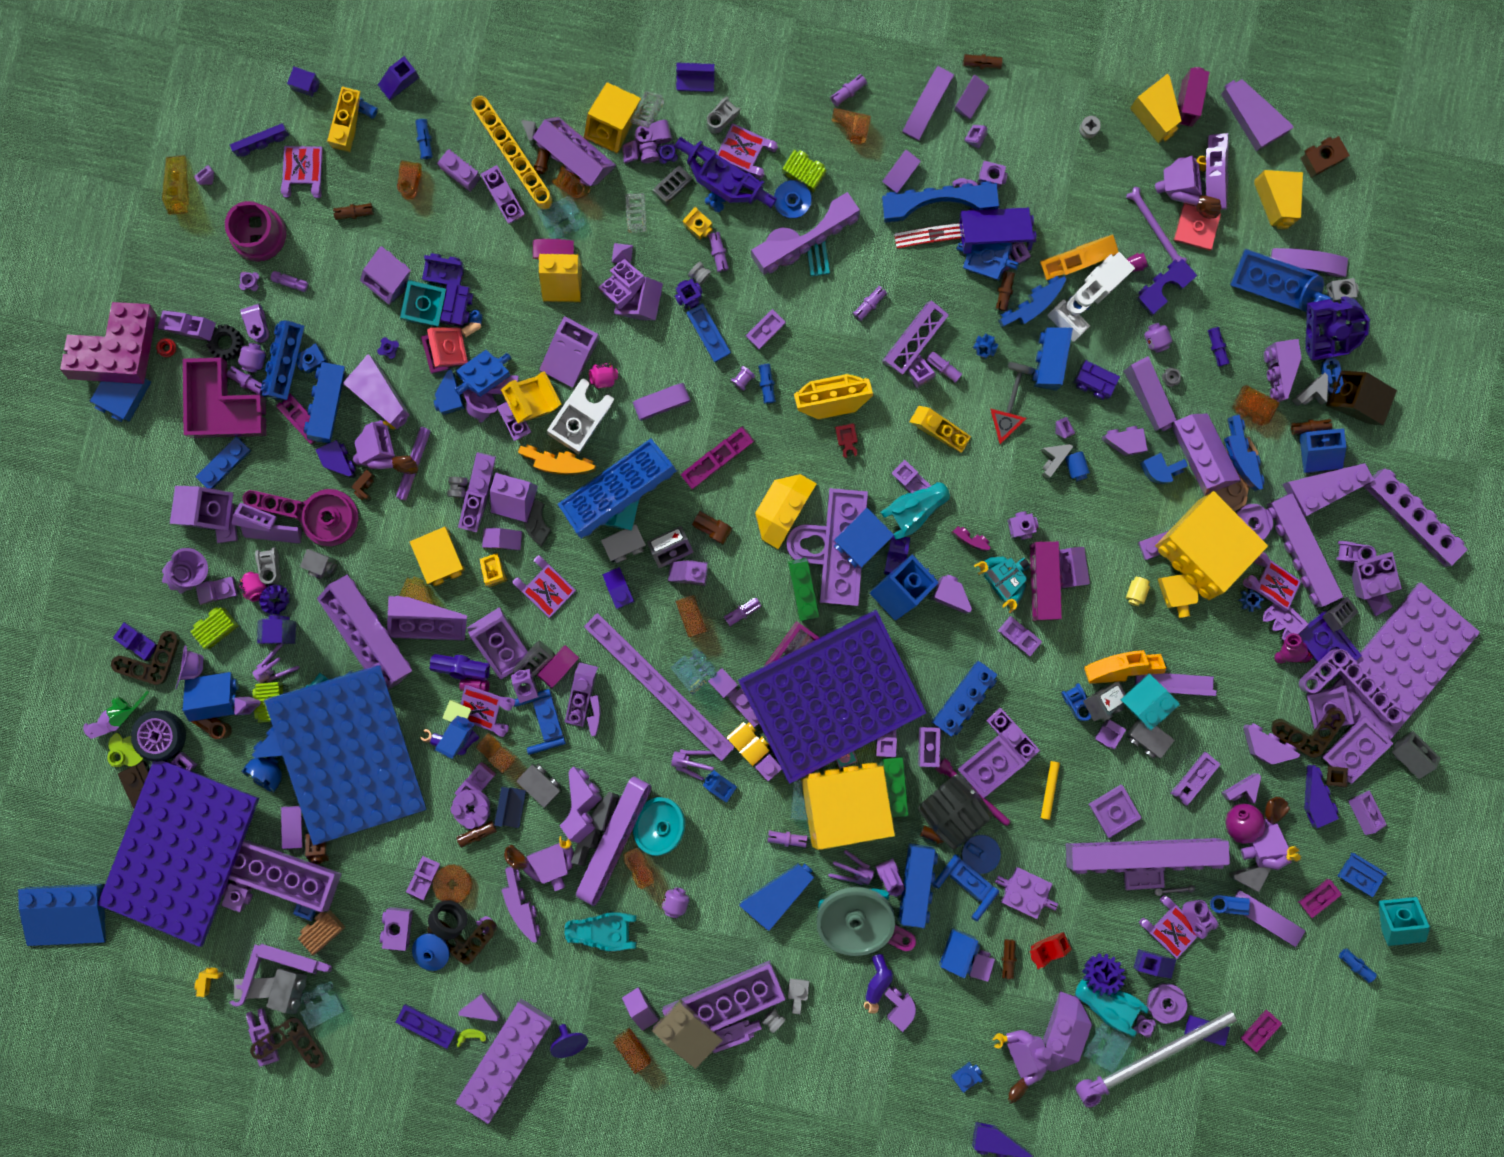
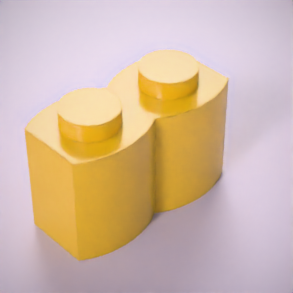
M742 722L726 738L753 766L769 752L767 748L769 744L763 737L758 738L754 734L757 730L749 722L747 724Z

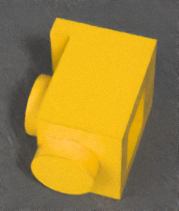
M696 207L683 220V226L699 240L703 236L706 238L713 230L711 228L713 226L712 222ZM697 221H702L703 224L701 226H697L695 223Z

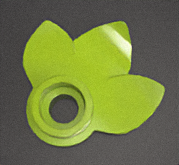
M115 733L108 742L110 751L107 755V760L111 766H135L144 759L133 748L131 736L123 739L119 733ZM116 754L121 756L119 761L115 759Z

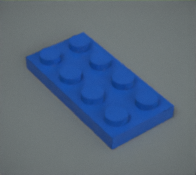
M1244 249L1230 285L1300 309L1299 299L1303 288L1313 276L1318 274Z

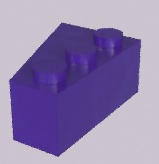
M269 615V619L258 620L257 644L296 643V621L290 620V617Z

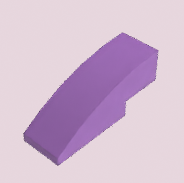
M163 310L158 329L210 341L216 323L204 317Z

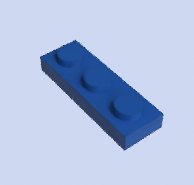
M703 303L686 312L714 363L731 354Z
M236 436L196 478L206 488L213 489L252 450Z

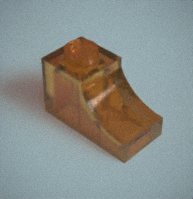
M834 108L832 121L837 122L845 129L848 135L847 139L854 144L866 142L871 116Z
M490 733L476 746L488 761L502 773H505L518 758Z

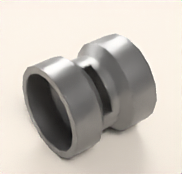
M449 477L450 489L447 492V496L465 498V486L468 484V478Z

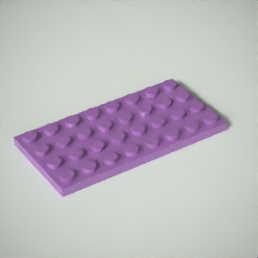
M1420 582L1360 652L1362 656L1356 660L1402 709L1403 719L1395 724L1382 721L1341 676L1331 688L1346 686L1354 720L1353 726L1365 716L1391 740L1480 631ZM1350 667L1348 674L1350 677H1353L1355 671ZM1365 681L1362 683L1363 691L1368 689V684ZM1379 695L1375 698V703L1377 705H1380L1381 703V697ZM1390 710L1388 714L1391 720L1395 716L1393 710Z

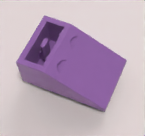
M564 316L539 370L573 388L600 339L599 335Z
M1298 339L1275 342L1264 351V361L1268 364L1267 379L1271 382L1272 388L1270 389L1271 400H1274V405L1289 397L1301 361Z

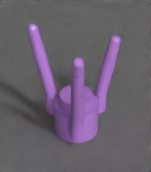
M278 644L263 662L256 666L257 669L252 672L260 684H263L265 681L270 683L300 668L295 666L272 676L273 670L271 668L280 661V657L270 664L267 663L284 644Z
M680 749V752H674L671 766L699 780H704L702 776L686 769L687 766L690 765L713 771L714 768L689 761V756L686 755H713L714 753L712 751H687Z
M844 850V853L861 867L855 870L836 861L833 862V865L855 874V878L837 874H829L828 876L859 885L863 883L868 885L874 874V871L869 869L870 865L863 863L849 851Z

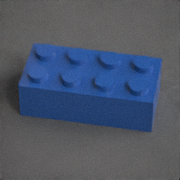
M908 843L903 880L905 890H903L898 917L901 925L925 928V923H929L930 912L927 907L928 904H931L933 896L930 885L934 884L935 873L932 870L933 865L937 864L938 853L935 852L932 846Z

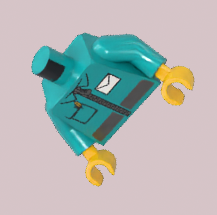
M1004 556L990 557L985 561L975 564L974 567L979 566L981 569L978 575L982 574L1001 600L1005 602L1002 605L1003 608L1008 605L1011 608L1009 613L1014 611L1026 589L1025 581L1027 578L1023 572L1031 567L1029 562L1024 557L1015 563L1012 558L1007 559Z

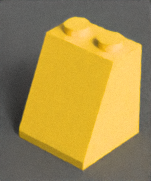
M1166 74L1139 95L1130 107L1157 143L1163 139L1165 142L1169 140L1179 129L1177 126L1181 122L1171 79Z
M606 83L587 114L584 138L618 154L639 111L641 98L615 85Z
M1264 170L1254 180L1271 226H1277L1278 229H1288L1301 218L1303 172Z
M539 254V279L542 300L544 302H581L582 264L579 256L575 254Z

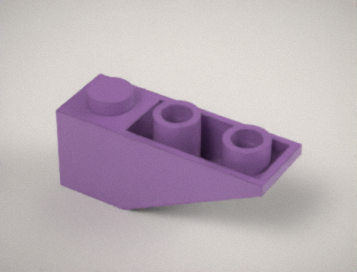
M579 662L574 675L565 717L566 723L584 726L598 667Z

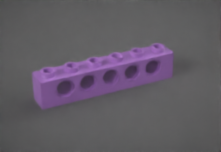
M1386 468L1379 470L1373 476L1374 481L1363 486L1445 567L1452 566L1468 550L1464 546L1465 543L1459 537H1455L1446 524H1441L1436 519L1437 515L1433 511L1427 510L1423 506V501L1413 496L1409 492L1410 489L1404 483H1400L1391 470ZM1387 485H1390L1392 488L1391 494L1386 491ZM1401 498H1403L1406 502V506L1404 508L1400 505ZM1414 512L1419 514L1420 518L1418 521L1414 519ZM1429 525L1433 528L1432 535L1427 531ZM1442 539H1445L1447 542L1446 548L1441 545Z

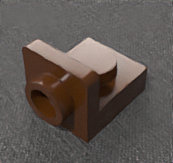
M367 469L352 486L355 490L354 494L362 501L364 498L366 500L371 499L363 490L371 487L375 477Z
M306 834L305 856L308 861L313 864L329 861L326 853L327 841L313 845L310 835Z

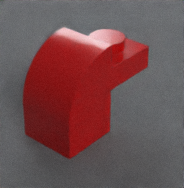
M1062 932L1033 944L1030 950L1031 959L1037 969L1045 967L1051 960L1066 956L1072 949L1065 933Z

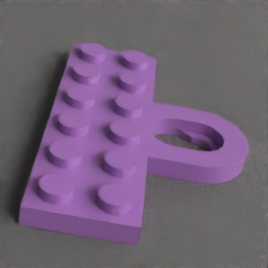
M830 488L826 526L800 525L795 527L788 535L786 546L789 555L794 560L807 558L808 564L823 565L820 603L858 606L861 568L858 566L854 568L847 561L849 557L845 553L840 554L834 548L835 543L833 541L866 509L868 491ZM816 535L823 539L824 549L818 554H813L801 548L800 541L803 538Z

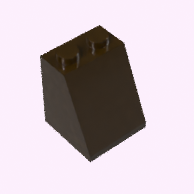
M1341 371L1337 382L1336 380L1332 387L1334 390L1330 393L1326 406L1367 424L1384 426L1397 390L1368 372ZM1341 376H1342V378H1343V385H1342V387H1341V389H1340V392H1339V393H1335L1336 390H1337V388L1340 386V382H1339V381H1340V378H1341Z

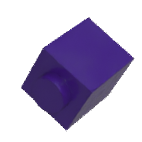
M293 66L287 84L291 90L313 97L314 92H317L320 82L315 73Z

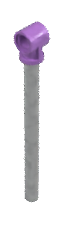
M1230 1010L1103 1079L1101 1076H1098L1095 1081L1090 1079L1082 1080L1077 1084L1076 1092L1085 1107H1094L1101 1101V1095L1110 1094L1108 1089L1237 1020Z

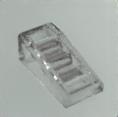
M645 91L631 119V123L649 128L664 105L663 95Z
M625 194L628 233L647 231L645 194ZM630 199H641V202L630 203ZM641 206V209L630 210V207ZM642 213V216L631 217V214ZM642 220V223L631 224V221Z

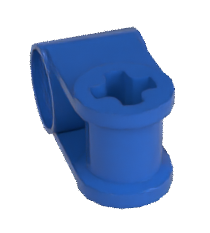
M1079 683L1074 688L1061 692L1064 701L1077 720L1086 721L1091 718L1089 711L1085 718L1079 715V709L1081 707L1086 708L1083 700L1087 698Z

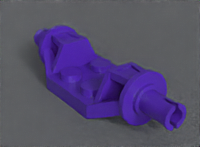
M683 137L678 139L675 148L688 155L687 164L690 165L699 184L729 203L748 202L753 204L754 201L759 200L770 209L774 206L777 198L763 190L765 181L762 180L760 182L750 173L743 172L718 156L714 150L704 146L702 141H699L694 146L683 139ZM697 156L705 161L702 168L696 161ZM744 187L754 191L752 194L740 193Z

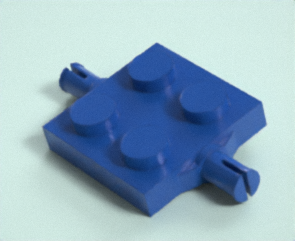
M958 243L956 250L963 252L962 243ZM1012 243L972 245L971 253L966 254L963 268L999 281L1006 267L1017 270L1019 262L1009 259V254L1013 247Z
M485 350L456 370V373L463 380V384L455 388L456 393L461 395L469 389L481 397L510 377V373L503 364L511 360L510 355L506 353L498 359Z

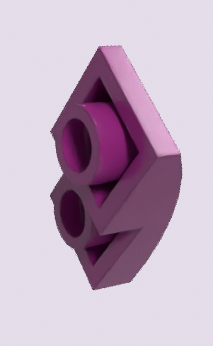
M534 239L533 259L539 260V254H574V241Z
M958 526L951 532L957 539L972 548L985 552L991 548L988 545L990 542L983 535L979 536L977 534L971 539L969 537L971 534L964 527L960 528Z
M564 645L537 676L550 688H553L579 657Z

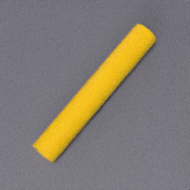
M1050 762L1041 818L1050 820L1060 767L1059 762Z

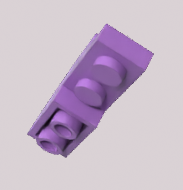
M1228 133L1209 135L1206 151V196L1219 199L1222 206L1221 210L1227 209L1229 176L1227 172Z
M480 452L476 453L458 528L473 532L478 531L494 475L495 456Z
M509 866L505 868L509 887L502 889L505 903L519 929L533 943L539 940L538 936H541L539 924H535L534 917H537L535 905L532 906L531 901L523 903L525 894L523 888L520 889L518 882L521 881L520 871L514 870Z

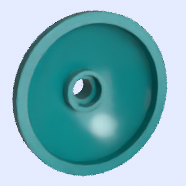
M663 797L647 801L633 828V836L638 847L645 853L654 856L665 855L673 851L682 840L685 831V817L681 808L676 802Z

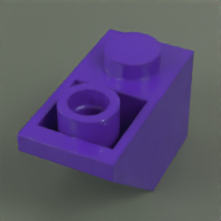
M403 56L388 68L378 83V87L390 101L418 80L419 76L409 61Z
M335 440L316 449L324 468L350 478L356 477L354 473L356 471L355 465L352 460H348L346 456L348 450L344 443L341 444V442Z
M1138 949L1133 968L1154 976L1172 978L1176 959Z

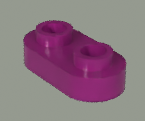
M895 924L893 935L887 943L900 950L910 951L915 947L916 939L911 932ZM904 937L909 938L907 944L902 943Z

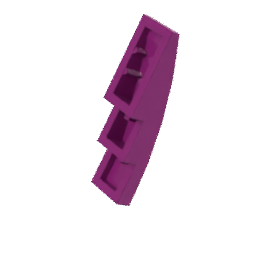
M742 426L680 475L689 487L694 489L755 441L744 426Z

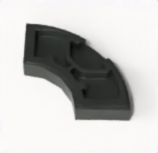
M534 499L527 523L524 522L529 536L537 544L543 546L552 530L546 526L543 520L542 511L545 504Z

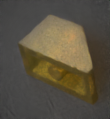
M413 576V579H406L399 596L410 597L435 605L428 586L423 584L424 580Z

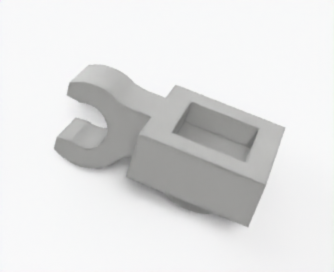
M790 978L788 999H793V1014H800L801 1000L807 1001L809 980Z

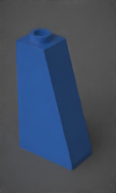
M798 863L743 899L739 906L769 931L814 878L811 874L813 870L805 863L803 866Z

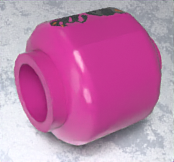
M611 363L594 364L592 369H589L590 383L594 384L596 388L612 387L615 380H618V371L616 368H613Z
M254 572L244 574L239 582L243 597L252 602L259 601L261 593L267 588L266 584L260 580L259 574Z

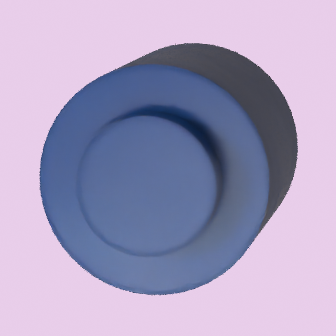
M1083 451L1065 457L1072 479L1076 478V481L1088 478L1087 474L1090 471Z

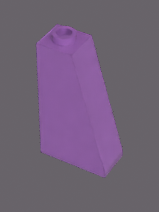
M1241 79L1238 82L1233 80L1224 86L1226 89L1221 95L1256 152L1289 133L1294 128L1286 118L1244 80Z
M367 354L343 384L387 422L398 429L406 423L410 414L378 362Z
M1147 356L1130 365L1124 370V373L1155 431L1161 429L1163 432L1173 427L1171 423L1176 421V418L1153 365Z
M695 561L670 563L668 581L706 586L708 564Z

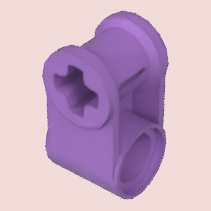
M659 120L639 126L635 131V140L638 146L648 142H656L657 144L670 142L672 135L668 120ZM641 134H644L646 139H643Z
M256 304L241 309V316L248 335L259 343L267 341L269 330L262 306Z
M1338 541L1340 548L1336 561L1353 563L1364 560L1361 554L1363 550L1369 553L1368 558L1376 556L1375 548L1370 545Z
M1188 901L1183 905V914L1190 923L1193 932L1199 938L1204 939L1207 937L1208 932L1218 928V922L1205 901Z

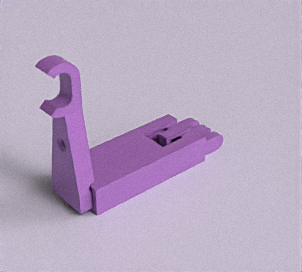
M264 944L260 946L254 945L242 985H236L237 989L243 991L239 1002L233 1000L230 1004L242 1006L245 1003L261 958L313 974H317L318 970L327 973L331 972L332 967L331 965Z

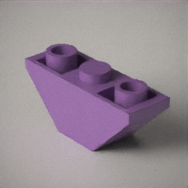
M497 165L480 174L508 224L525 216Z
M1001 708L986 720L997 735L1001 733L1026 762L1040 751Z
M1253 723L1243 727L1250 754L1263 762L1273 765L1299 758L1300 754L1295 751L1296 747L1288 743L1285 745L1280 743V738L1271 733L1269 735L1263 733V728Z

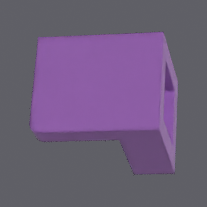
M1107 719L1095 739L1110 749H1115L1126 729Z

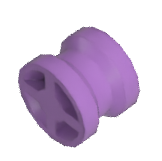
M648 142L638 146L639 151L642 153V163H651L660 159L659 154L656 152V142Z

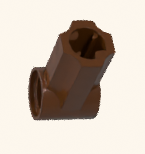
M699 511L692 523V526L708 534L710 538L723 545L733 529L728 524L720 520L717 521Z
M217 717L191 721L209 733L214 739H226L232 733L231 726ZM220 725L223 727V734L221 736L217 732Z

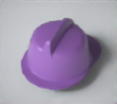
M469 389L463 392L467 401L466 409L468 414L477 418L480 423L484 422L491 413L497 411V403L492 394H484L479 397Z
M186 645L183 649L181 672L175 690L179 680L195 679L203 670V656L188 651Z

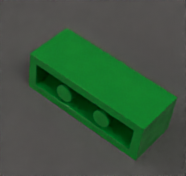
M807 558L787 561L800 621L818 618L819 614Z
M903 757L882 758L891 817L908 816Z

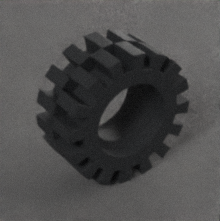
M221 324L217 325L218 328L214 327L211 340H206L208 342L206 346L210 349L209 352L215 357L223 358L226 361L236 359L235 356L240 355L239 352L242 344L244 345L243 336L232 326L226 324L224 326ZM222 336H230L232 339L231 347L226 350L221 349L218 345L219 339Z

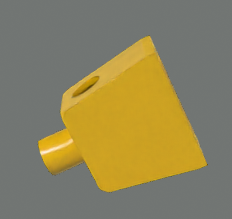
M1184 574L1158 578L1167 608L1177 607L1179 618L1190 616L1188 605L1198 603V588L1188 583Z

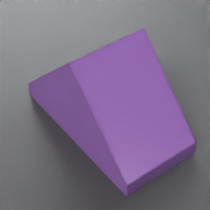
M919 354L906 370L916 388L933 380L936 375Z
M484 528L482 548L521 550L522 531Z
M639 987L622 997L630 1017L642 1031L659 1021Z
M483 992L459 1011L458 1016L498 1021L500 1013Z

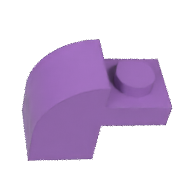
M895 986L893 988L888 987L884 994L896 1006L889 1012L887 1017L903 1032L914 1019L915 1004L908 993L901 998L902 993Z

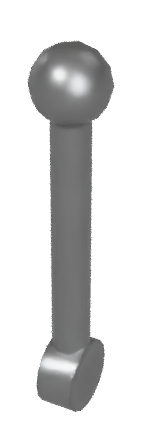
M1189 885L1188 887L1163 890H1161L1160 888H1156L1154 890V893L1157 896H1161L1162 893H1173L1183 891H1189L1192 893L1195 891V887L1193 885Z

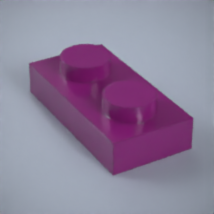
M1326 879L1298 903L1307 915L1313 918L1342 894L1330 879Z
M1265 1010L1242 1035L1241 1039L1257 1053L1282 1023L1268 1010Z

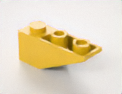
M341 87L327 140L332 148L351 151L361 93L358 90Z
M918 406L910 420L911 424L960 453L963 452L971 438L970 435L928 407Z

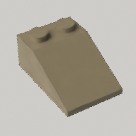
M682 999L660 1019L652 1030L670 1049L695 1069L723 1041Z

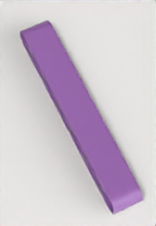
M635 776L629 780L577 889V898L592 906L598 903L650 794L651 785Z

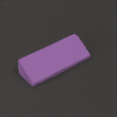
M273 525L270 532L241 527L245 538L290 543L301 542L302 530L298 527Z

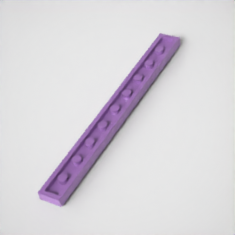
M598 613L584 626L721 761L735 748Z

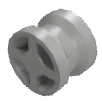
M1095 116L1085 117L1079 127L1080 134L1087 139L1093 138L1101 127L1099 119Z
M698 262L691 269L688 276L694 278L700 286L708 279L712 272L709 269H705L702 262Z
M773 1008L763 1018L761 1023L767 1025L770 1032L774 1033L786 1019L783 1016H779L777 1010Z

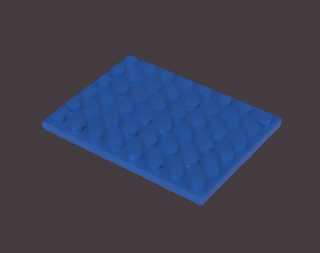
M380 665L265 699L264 702L313 845L426 810V805Z

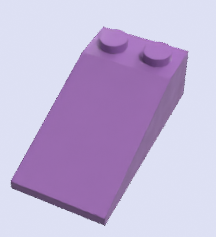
M389 596L387 631L390 638L465 640L467 615L410 597Z

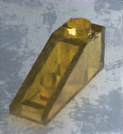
M185 155L166 157L162 201L169 215L188 213L189 192Z

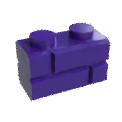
M447 283L440 317L442 324L463 328L464 323H468L470 312H467L468 304L472 305L474 296L469 287Z
M1085 360L1073 383L1077 384L1076 387L1085 392L1089 390L1094 393V397L1104 400V398H1110L1120 376Z

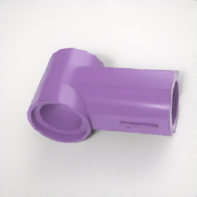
M893 858L876 865L878 875L881 881L884 882L889 895L895 897L901 895L905 888Z

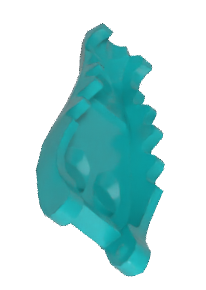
M936 482L927 489H920L898 497L892 504L882 510L881 514L883 518L893 514L901 529L894 533V537L897 540L917 531L940 506L950 499V493L945 484Z
M610 912L582 920H570L564 927L565 938L568 943H583L584 945L606 951L636 949V942L629 941V922H635L636 915Z
M1082 979L1076 988V997L1089 1005L1094 1013L1099 1015L1101 1020L1108 1026L1134 1038L1137 1032L1131 1026L1139 1011L1147 1014L1149 1008L1135 996L1121 990L1116 994L1112 993L1110 996H1107L1106 992L1103 996H1100L1098 990L1093 993V987H1087L1089 982Z

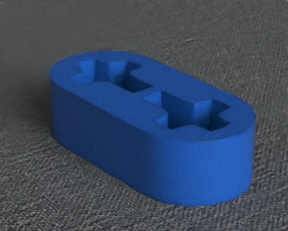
M1335 358L1326 359L1321 364V374L1326 373L1328 375V394L1334 390L1329 385L1335 382V380L1337 382L1341 372L1340 363ZM1329 362L1331 365L1335 366V368L1332 369V375L1331 370L1326 368V366L1329 365ZM1342 375L1339 381L1340 386L1337 388L1335 393H1339L1343 385Z

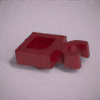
M854 423L835 427L838 446H844L842 453L844 459H847L846 452L848 450L853 451L854 457H856L857 449L853 447V444L858 441Z

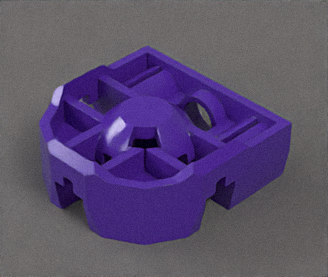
M1344 296L1341 297L1340 304L1338 302L1334 303L1330 299L1307 303L1305 350L1312 361L1348 355L1359 347L1366 336L1369 335L1370 318L1356 299ZM1340 310L1342 314L1338 317L1336 312ZM1335 341H1339L1341 347L1339 351L1335 350Z

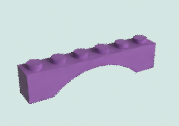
M847 192L831 202L824 219L810 232L791 240H767L751 250V257L763 275L768 272L773 273L778 269V266L791 262L800 253H806L814 244H821L829 235H835L844 226L854 224L859 218L860 209Z

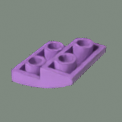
M625 259L610 270L613 276L598 287L601 293L619 309L624 307L633 298L645 280L644 275Z

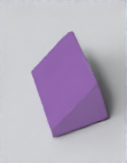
M974 75L956 104L954 111L971 119L989 86L978 76Z
M1370 790L1349 800V804L1365 835L1376 833L1387 825Z

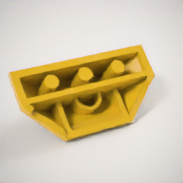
M845 374L810 381L799 392H796L794 397L798 411L816 419H823L856 412L873 396V391L869 379Z
M801 474L774 480L755 512L763 541L777 549L780 548L817 483Z

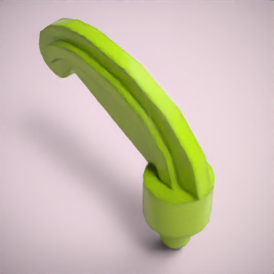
M476 1029L463 1030L457 1038V1047H460L466 1038H480V1041L484 1042L486 1036L483 1032Z

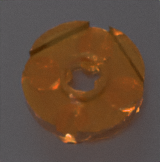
M446 865L437 871L433 879V891L437 899L441 901L451 900L459 903L467 897L472 889V878L460 865ZM451 879L458 883L454 889H450V886L447 885V882H450Z

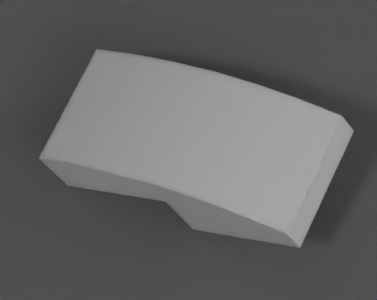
M275 977L254 978L246 999L269 998ZM234 979V999H241L243 991L237 989L236 985H242L243 979Z

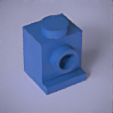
M316 343L298 353V360H296L301 371L304 370L308 374L315 371L317 367L320 368L321 362L328 363L323 351ZM312 356V360L307 362L306 358Z

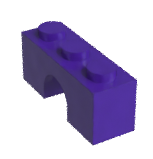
M1175 259L1167 266L1169 270L1164 275L1160 272L1153 279L1154 284L1150 287L1146 285L1138 292L1140 295L1137 298L1138 302L1151 316L1168 302L1162 294L1163 285L1172 283L1182 290L1197 276L1183 259L1179 262Z

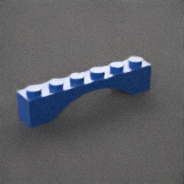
M991 181L982 182L981 185L976 186L970 183L963 184L962 187L958 188L945 186L940 190L926 188L922 192L907 190L904 194L889 192L886 193V196H882L884 223L904 221L917 209L936 202L961 203L974 210L999 208L997 183L992 184Z

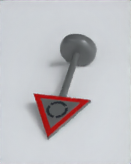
M1009 362L1008 368L1017 372L1007 412L990 408L1000 444L1027 419L1011 414L1022 373L1032 375L1035 368L1014 362Z

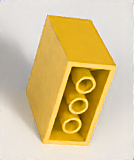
M1212 491L1198 500L1160 539L1155 547L1163 557H1166L1171 562L1174 569L1185 575L1188 583L1198 588L1202 597L1211 600L1225 593L1268 545Z
M871 762L862 764V768L847 766L843 767V771L840 772L839 769L825 770V774L822 775L812 772L806 775L805 778H801L813 848L819 850L895 836L883 766H877V763Z

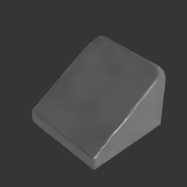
M521 120L530 144L534 146L536 140L532 137L538 129L537 125L532 121Z

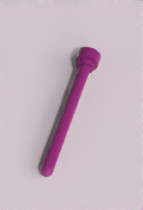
M946 758L940 761L939 767H935L937 772L948 775L950 778L957 774ZM980 795L993 816L1003 825L1008 826L1010 820L986 798Z

